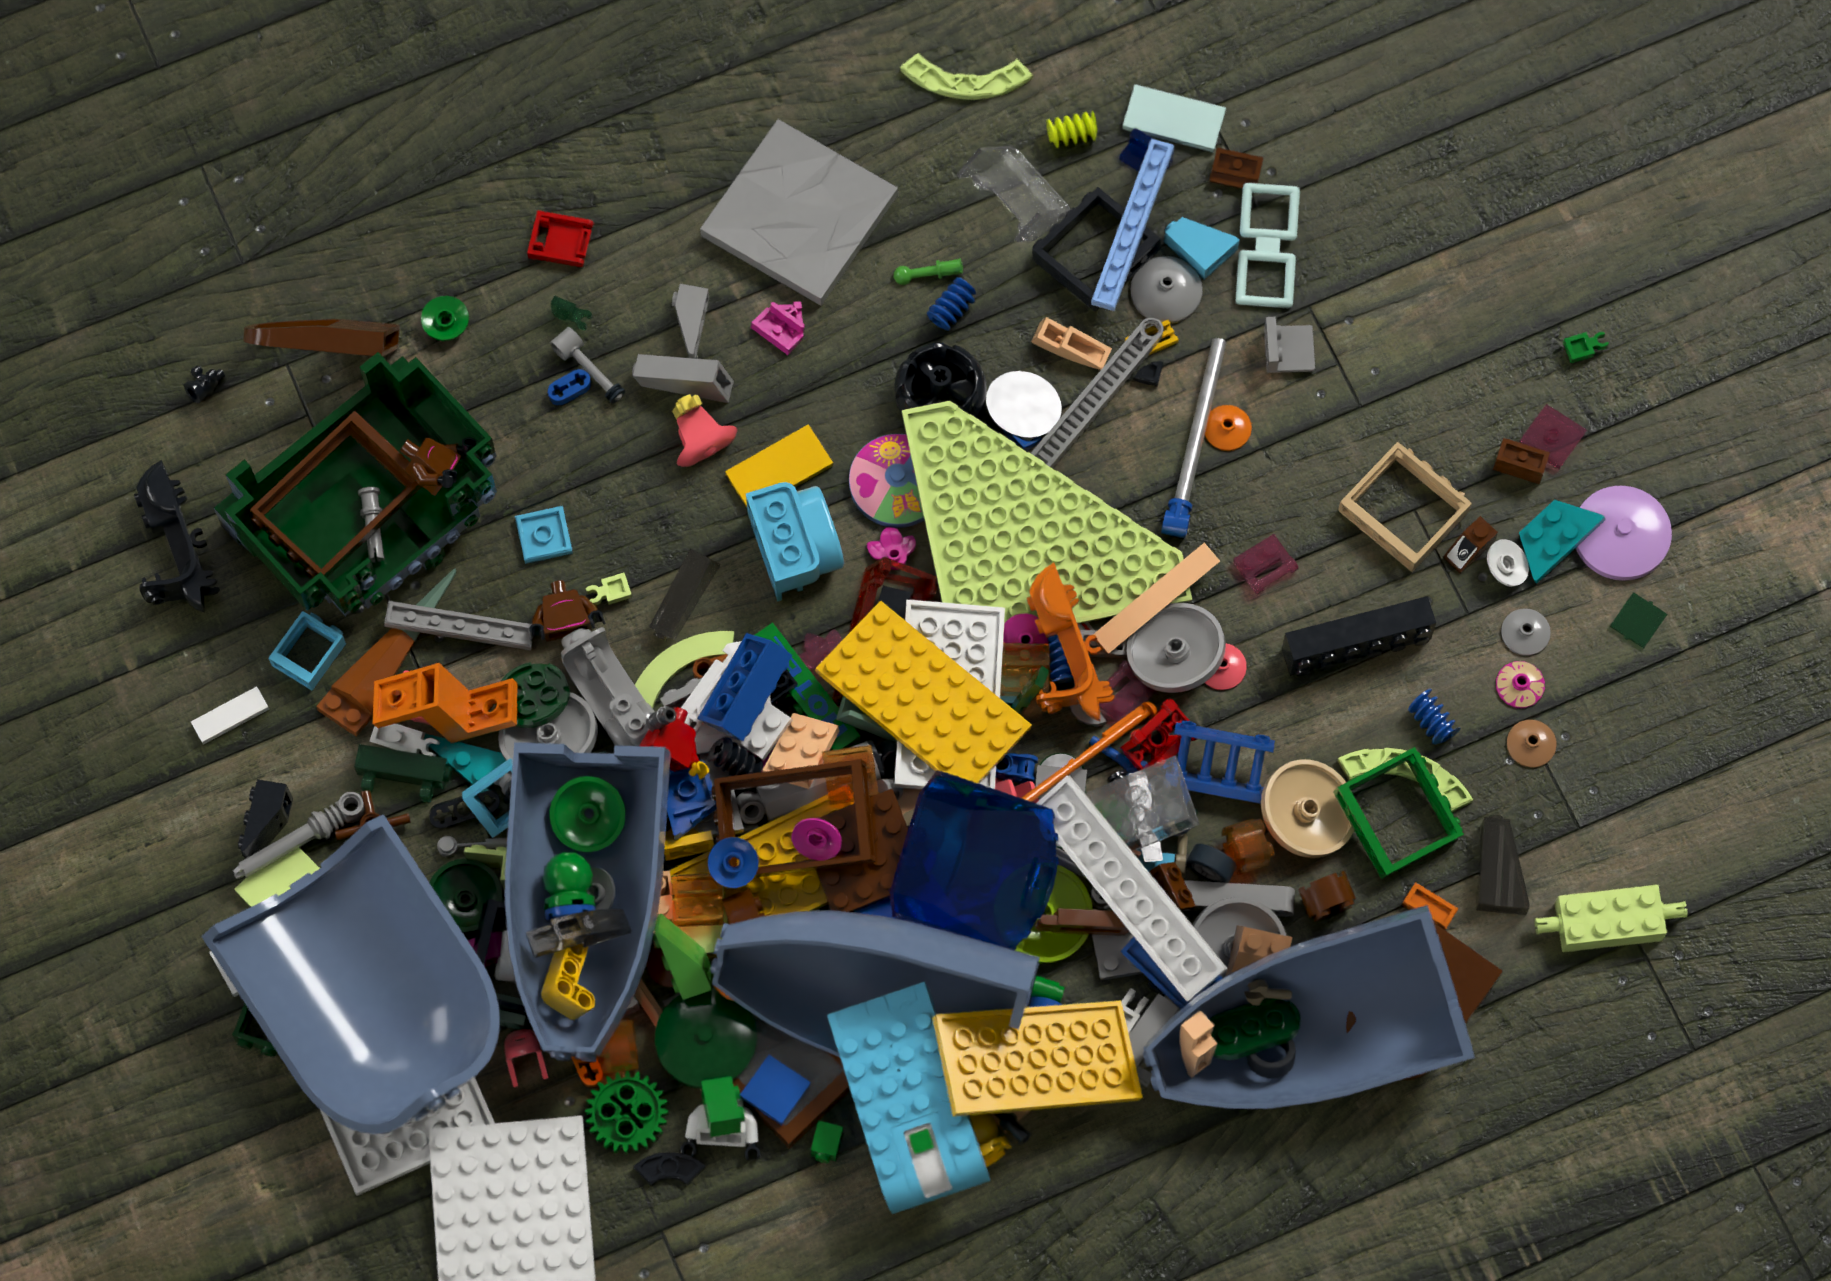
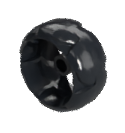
M930 343L921 346L909 354L908 358L901 363L896 373L894 384L895 401L901 413L902 410L936 404L938 400L946 399L949 395L962 401L963 406L960 409L969 415L971 414L977 418L980 411L983 410L986 401V377L976 358L960 346L953 345L951 347L944 343ZM946 366L962 372L966 376V380L951 384V371ZM921 371L930 379V395L915 402L911 386Z

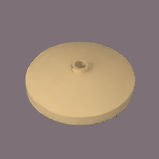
M1295 760L1280 767L1267 780L1261 796L1262 816L1270 834L1282 847L1302 857L1319 858L1337 851L1347 843L1354 832L1333 793L1337 787L1346 783V781L1331 767L1314 760Z

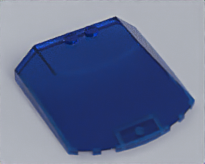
M936 771L917 798L890 888L892 917L1004 948L1017 949L1016 946L1032 932L1030 930L1036 920L1041 918L1053 890L1058 865V857H1056L1058 833H1055L1053 809L943 771Z

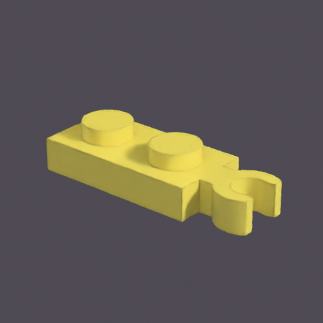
M689 394L677 400L678 402L675 403L676 406L672 412L677 420L680 416L701 406L702 402L698 395L691 396Z

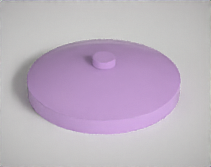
M1612 486L1595 492L1583 502L1580 508L1602 514L1606 519L1576 547L1580 558L1589 568L1610 579L1633 580L1648 575L1662 563L1671 544L1672 529L1665 509L1654 497L1634 487Z

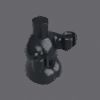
M196 365L190 371L196 380L188 381L183 386L188 396L195 403L199 404L207 394L213 393L218 385V381L225 377V373L221 369L217 371L210 369L203 375L201 366Z

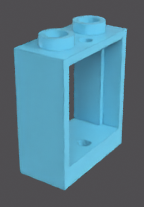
M302 611L269 656V661L274 668L312 691L346 645L340 629L333 625L328 627L322 623L323 620L316 614L311 613L309 615ZM307 627L333 643L312 673L286 658Z
M511 758L462 792L463 801L492 838L508 828L509 811L496 820L477 794L509 771L512 773L513 760Z

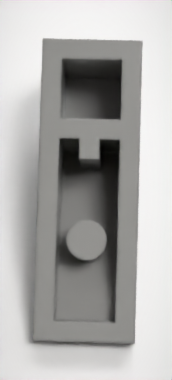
M680 284L679 291L673 294L672 306L676 308V315L688 357L696 359L709 302V291L707 288Z

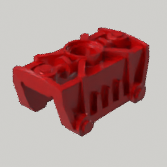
M1166 699L1161 705L1162 708L1156 712L1154 717L1141 729H1135L1130 735V740L1120 747L1126 757L1141 773L1146 772L1149 775L1157 771H1165L1168 768V762L1179 752L1182 735L1169 734L1173 731L1172 726L1176 725V722L1181 723L1182 721L1190 720L1178 708L1173 699ZM1169 714H1171V715H1170V718H1169L1170 721H1169L1168 723H1167V722H1163V723H1162V721H1163ZM1153 731H1158L1162 735V741L1159 745L1151 740ZM1191 737V742L1197 740L1198 738ZM1144 740V742L1140 745L1141 749L1139 751H1133L1131 753L1130 751H1128L1133 747L1137 746L1138 744H1140ZM1152 751L1151 761L1143 767L1140 764L1143 760V754L1145 752L1149 754Z

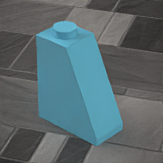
M1184 217L1180 218L1177 222L1172 221L1165 229L1164 242L1182 260L1190 264L1203 279H1206L1238 250L1239 239L1237 237Z

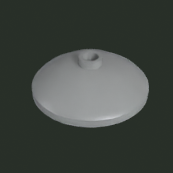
M1171 256L1156 257L1150 259L1133 276L1130 290L1131 298L1136 309L1144 317L1156 318L1161 322L1169 320L1170 324L1177 323L1191 316L1198 308L1202 297V283L1196 270L1184 260ZM1170 281L1171 285H1164L1163 282Z

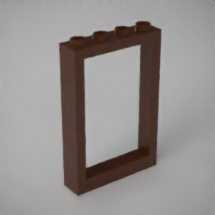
M354 411L250 509L249 517L251 518L250 522L258 530L263 529L269 535L268 539L276 547L281 546L286 551V556L294 564L299 563L310 579L320 572L328 578L423 486L419 485L406 472L405 468L409 461ZM351 436L406 488L321 569L271 523L265 515L340 444Z
M862 759L714 779L715 786H712L711 792L717 806V810L714 811V821L719 828L716 844L725 838L735 837L731 790L852 774L859 853L835 856L828 860L812 859L759 866L754 878L876 862L866 762ZM736 857L730 859L731 866H738V859Z

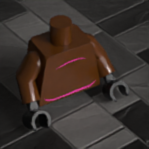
M467 437L462 440V446H459L458 443L444 445L426 438L421 446L418 447L407 439L400 449L401 453L411 459L405 470L419 485L435 496L442 486L449 488L453 483L457 482V472L453 469L461 458L460 453L467 457L466 453L476 446V440Z
M558 580L550 584L552 594L544 596L543 603L538 605L532 625L529 627L530 640H533L534 636H541L542 640L546 638V642L562 639L578 628L589 629L592 632V629L595 628V623L602 622L604 625L606 622L602 612L586 596L579 595L575 589L567 591L565 581Z

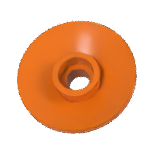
M1218 406L1210 411L1205 438L1213 447L1220 450L1232 451L1239 449L1250 438L1252 430L1251 421L1248 415L1236 406ZM1231 422L1232 426L1225 427L1224 423Z

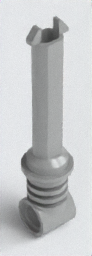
M347 792L334 803L335 806L330 805L329 810L328 808L323 809L324 813L322 811L311 812V817L308 818L307 824L239 862V866L233 870L236 879L242 878L244 875L247 878L314 838L329 839L333 829L338 830V826L343 827L344 822L345 824L358 822L364 815L362 797L358 793ZM350 803L358 806L355 811H347L345 809Z

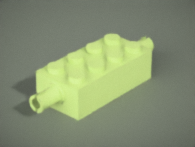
M1651 885L1558 896L1555 902L1556 916L1535 918L1534 925L1537 927L1535 929L1536 934L1558 931L1562 951L1570 952L1662 941L1667 934L1665 919L1686 918L1687 909H1684L1686 907L1685 901L1663 904L1661 902L1659 886Z

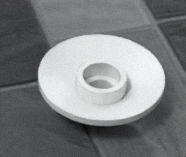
M1506 539L1498 540L1490 546L1487 553V562L1493 576L1506 586L1513 587L1523 583L1529 572L1528 560L1523 550L1516 543Z

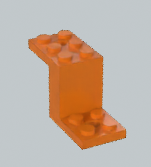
M440 663L374 681L373 725L381 728L413 718L423 717L450 743L517 725V682L511 678L468 690ZM398 695H401L400 700L394 703V701L398 698ZM497 703L496 708L489 712L493 705Z

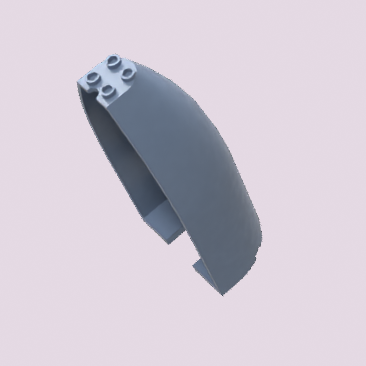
M514 742L505 865V908L509 953L517 987L530 1023L543 1051L550 1053V1057L556 1058V1060L571 1061V1056H574L577 1059H581V1061L596 1062L597 1056H600L629 1007L647 964L658 917L663 881L671 758L670 751L665 747L614 746V754L575 753L565 744ZM583 776L598 777L612 784L620 793L626 810L624 827L618 838L606 848L594 852L577 851L563 844L554 833L550 822V806L556 792L568 781ZM586 809L585 816L592 818L594 815L593 810ZM563 852H575L582 856L590 864L591 868H601L607 871L615 884V898L610 910L599 918L587 919L593 926V935L578 984L592 993L595 999V1006L576 1020H571L548 1006L541 995L560 932L571 923L559 922V918H553L554 922H548L545 919L544 899L549 898L551 895L546 891L542 880L544 867L552 857Z
M1428 905L1296 944L1225 976L1197 995L1171 1017L1146 1043V1046L1143 1047V1057L1146 1066H1152L1153 1068L1151 1070L1152 1076L1150 1077L1154 1091L1159 1090L1162 1098L1198 1105L1248 1109H1267L1298 1105L1346 1096L1475 1058L1454 984ZM1258 979L1265 980L1268 988L1289 989L1292 991V997L1289 1001L1298 1008L1301 1023L1299 1032L1292 1039L1295 1043L1296 1054L1293 1068L1288 1074L1280 1078L1268 1079L1258 1076L1251 1070L1247 1062V1056L1235 1060H1221L1213 1056L1210 1065L1192 1078L1188 1075L1180 1047V1028L1184 1022L1200 1010L1210 1019L1216 1014L1249 1004L1244 991L1250 992L1247 984ZM1351 1011L1357 1019L1356 1023L1347 1033L1346 1020L1348 1012ZM1274 1046L1256 1052V1055L1265 1062L1273 1063L1283 1060L1286 1057V1051L1280 1046Z
M834 910L796 911L758 917L732 924L724 923L720 938L723 939H717L714 954H717V958L713 959L710 973H714L712 983L714 986L768 1024L802 1042L840 1057L827 1016L828 1014L925 982L930 989L937 1014L1013 1009L1009 1027L1019 1029L1025 1008H1028L1040 957L915 922L885 916Z

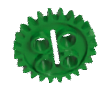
M626 1071L625 1077L621 1078L619 1072H616L615 1080H612L607 1075L606 1085L601 1082L597 1083L600 1089L599 1092L591 1090V1094L595 1099H587V1104L592 1108L586 1109L585 1113L592 1117L587 1119L586 1123L587 1125H595L590 1129L591 1135L599 1133L596 1137V1142L599 1143L605 1140V1149L614 1145V1153H617L620 1147H623L624 1153L628 1154L629 1147H633L635 1153H638L639 1145L648 1149L646 1141L650 1140L656 1143L654 1134H663L659 1125H667V1121L661 1118L669 1115L668 1110L662 1109V1107L668 1105L667 1100H659L664 1095L663 1090L655 1092L658 1084L654 1082L649 1085V1076L640 1080L639 1072L632 1078L629 1071ZM625 1090H632L634 1092V1096L629 1100L620 1097L621 1093ZM614 1096L627 1111L631 1109L632 1116L643 1125V1128L640 1129L627 1114L623 1116L622 1109L610 1098ZM607 1107H612L616 1111L612 1117H604L602 1115L603 1110ZM647 1107L652 1110L650 1116L640 1117L638 1115L640 1109ZM630 1125L633 1127V1131L629 1135H622L620 1133L621 1127Z

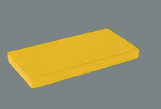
M806 425L725 471V475L747 507L746 493L783 482L797 487L831 468L833 461L810 426Z

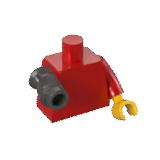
M663 706L654 713H648L645 723L649 730L639 746L665 747L671 753L670 770L676 772L690 768L689 774L691 776L697 774L699 779L702 780L709 773V768L705 763L700 762L697 756L696 731L685 723L688 712L680 707L673 709Z

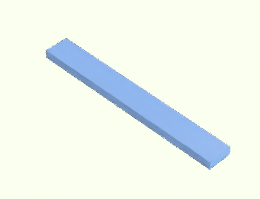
M1151 139L1094 292L1091 305L1115 311L1174 151L1173 144Z

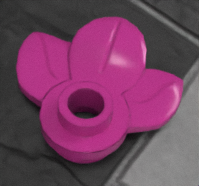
M894 527L885 528L880 535V541H870L867 543L870 556L875 560L883 561L891 570L901 569L907 561V556L914 552L916 548L914 536L902 538L901 533Z

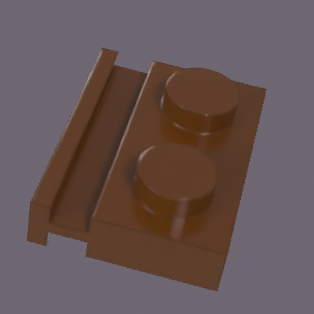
M1217 148L1210 183L1243 189L1245 183L1258 184L1263 157Z

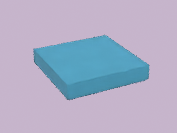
M563 506L515 516L525 563L573 553Z

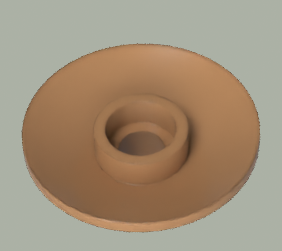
M1524 720L1517 723L1510 730L1507 737V750L1512 759L1524 767L1536 768L1545 765L1552 759L1556 751V738L1553 731L1546 724L1537 720ZM1533 737L1537 740V743L1531 744L1528 739Z

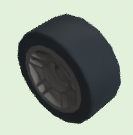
M1196 844L1186 861L1187 866L1192 871L1211 882L1229 883L1237 868L1232 858L1220 850L1205 844Z

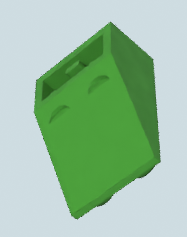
M658 914L653 940L656 947H661L663 951L662 961L667 971L671 970L674 977L671 981L675 992H680L684 1000L712 990L714 973H710L711 963L705 949L663 914Z

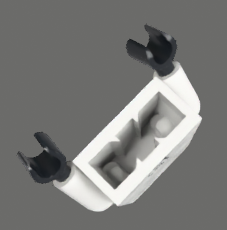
M740 1098V1101H737L738 1107L743 1106V1100ZM699 1105L688 1118L685 1134L687 1142L682 1144L681 1152L685 1154L686 1147L692 1145V1157H695L698 1152V1148L694 1144L695 1139L697 1144L745 1147L746 1142L748 1143V1148L745 1151L746 1160L748 1161L749 1150L757 1152L758 1160L760 1150L756 1147V1142H758L757 1121L751 1111L743 1107L745 1122H741V1133L710 1137L704 1105Z

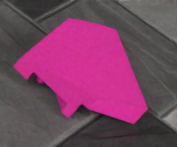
M771 302L770 308H766L752 321L751 328L788 355L801 342L804 336L801 302H793V305H777L775 302Z

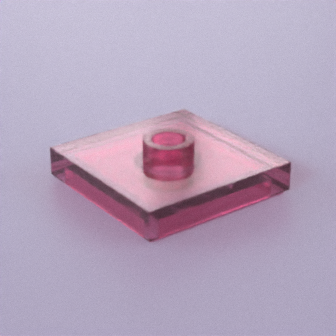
M1546 404L1519 443L1550 452L1547 462L1560 470L1587 430Z

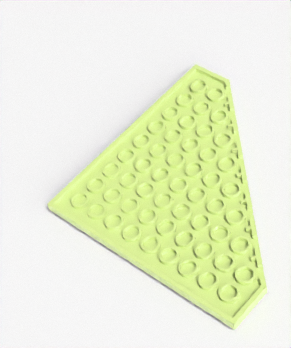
M946 401L902 410L942 603L1005 608L1004 623L1010 617L1021 613H1028L1038 617L1036 610L1031 612L1026 598L1031 596L1029 589L1037 575L1044 568L1055 563L1062 584L1073 585V590L1077 593L1076 598L1079 599V602L1072 608L1077 624L1116 616L1184 560L1180 550L1170 546L1148 529L1132 521L1125 514L1104 503L1103 500L1088 490H1084L1062 473L1055 471L1039 458L1018 447L1002 434H998L976 417L960 409L953 402ZM1190 587L1171 603L1192 601Z

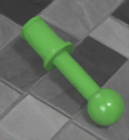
M961 258L942 262L937 260L934 266L916 269L900 266L894 271V279L898 284L906 285L914 278L938 275L939 279H942V276L963 274Z

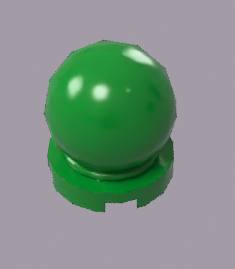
M563 852L552 857L544 867L542 878L546 891L551 895L549 898L544 899V910L566 905L595 906V896L587 893L592 886L593 880L590 864L575 852Z

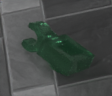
M555 295L550 303L555 317L563 321L567 319L572 322L575 321L577 327L581 330H586L587 324L580 320L584 317L588 319L593 318L589 310L579 309L576 304Z

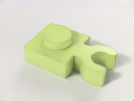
M625 573L601 579V587L591 585L586 588L587 594H597L596 598L590 599L595 606L599 605L606 598L608 604L632 598Z

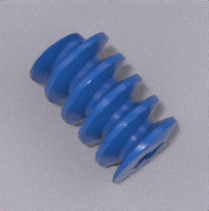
M957 277L954 280V284L948 286L947 291L941 294V298L936 299L935 305H931L926 314L935 325L949 331L951 328L947 322L957 323L954 315L960 318L963 316L960 308L968 311L969 306L966 302L975 303L972 295H975L976 291L968 282Z
M1058 635L1048 638L1050 643L1048 650L1051 652L1049 654V660L1051 661L1049 667L1052 671L1050 678L1055 683L1057 690L1073 688L1075 686L1074 678Z
M1428 689L1414 699L1408 711L1416 713L1414 719L1421 721L1420 727L1427 729L1426 735L1428 737L1434 736L1432 743L1436 745L1454 737L1461 728L1452 729L1456 721L1454 719L1446 721L1450 713H1440L1444 705L1435 706L1434 703L1438 697L1429 698L1428 696L1432 689Z

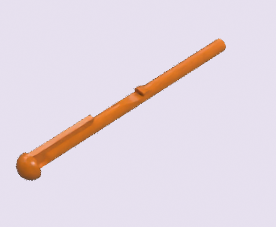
M1143 702L1139 707L1103 732L1101 740L1084 751L1075 760L1073 758L1069 760L1068 764L1010 805L1011 811L1017 814L1147 717L1152 719L1157 712L1155 704Z

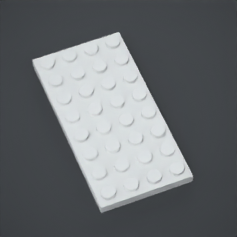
M906 600L905 621L1000 698L1005 608ZM897 740L894 787L959 792ZM996 766L971 794L994 795Z

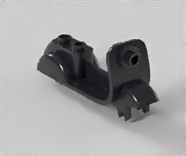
M160 460L142 475L136 486L138 493L134 494L138 508H144L145 514L141 516L146 529L151 528L153 534L164 530L179 571V577L161 580L160 575L154 573L156 581L147 582L145 577L142 578L139 590L147 603L159 605L166 601L186 599L193 608L205 613L204 596L215 595L220 591L219 587L210 588L217 584V580L207 579L213 576L214 573L211 570L203 571L195 547H206L207 542L205 539L196 541V537L203 534L201 528L194 529L191 534L189 533L180 508L187 501V497L182 496L178 498L185 491L183 487L174 489L181 482L179 480H170L163 461Z

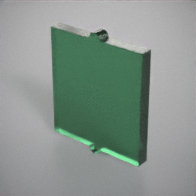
M1633 592L1610 627L1625 636V640L1630 639L1644 649L1668 614L1654 606L1652 601L1648 602Z

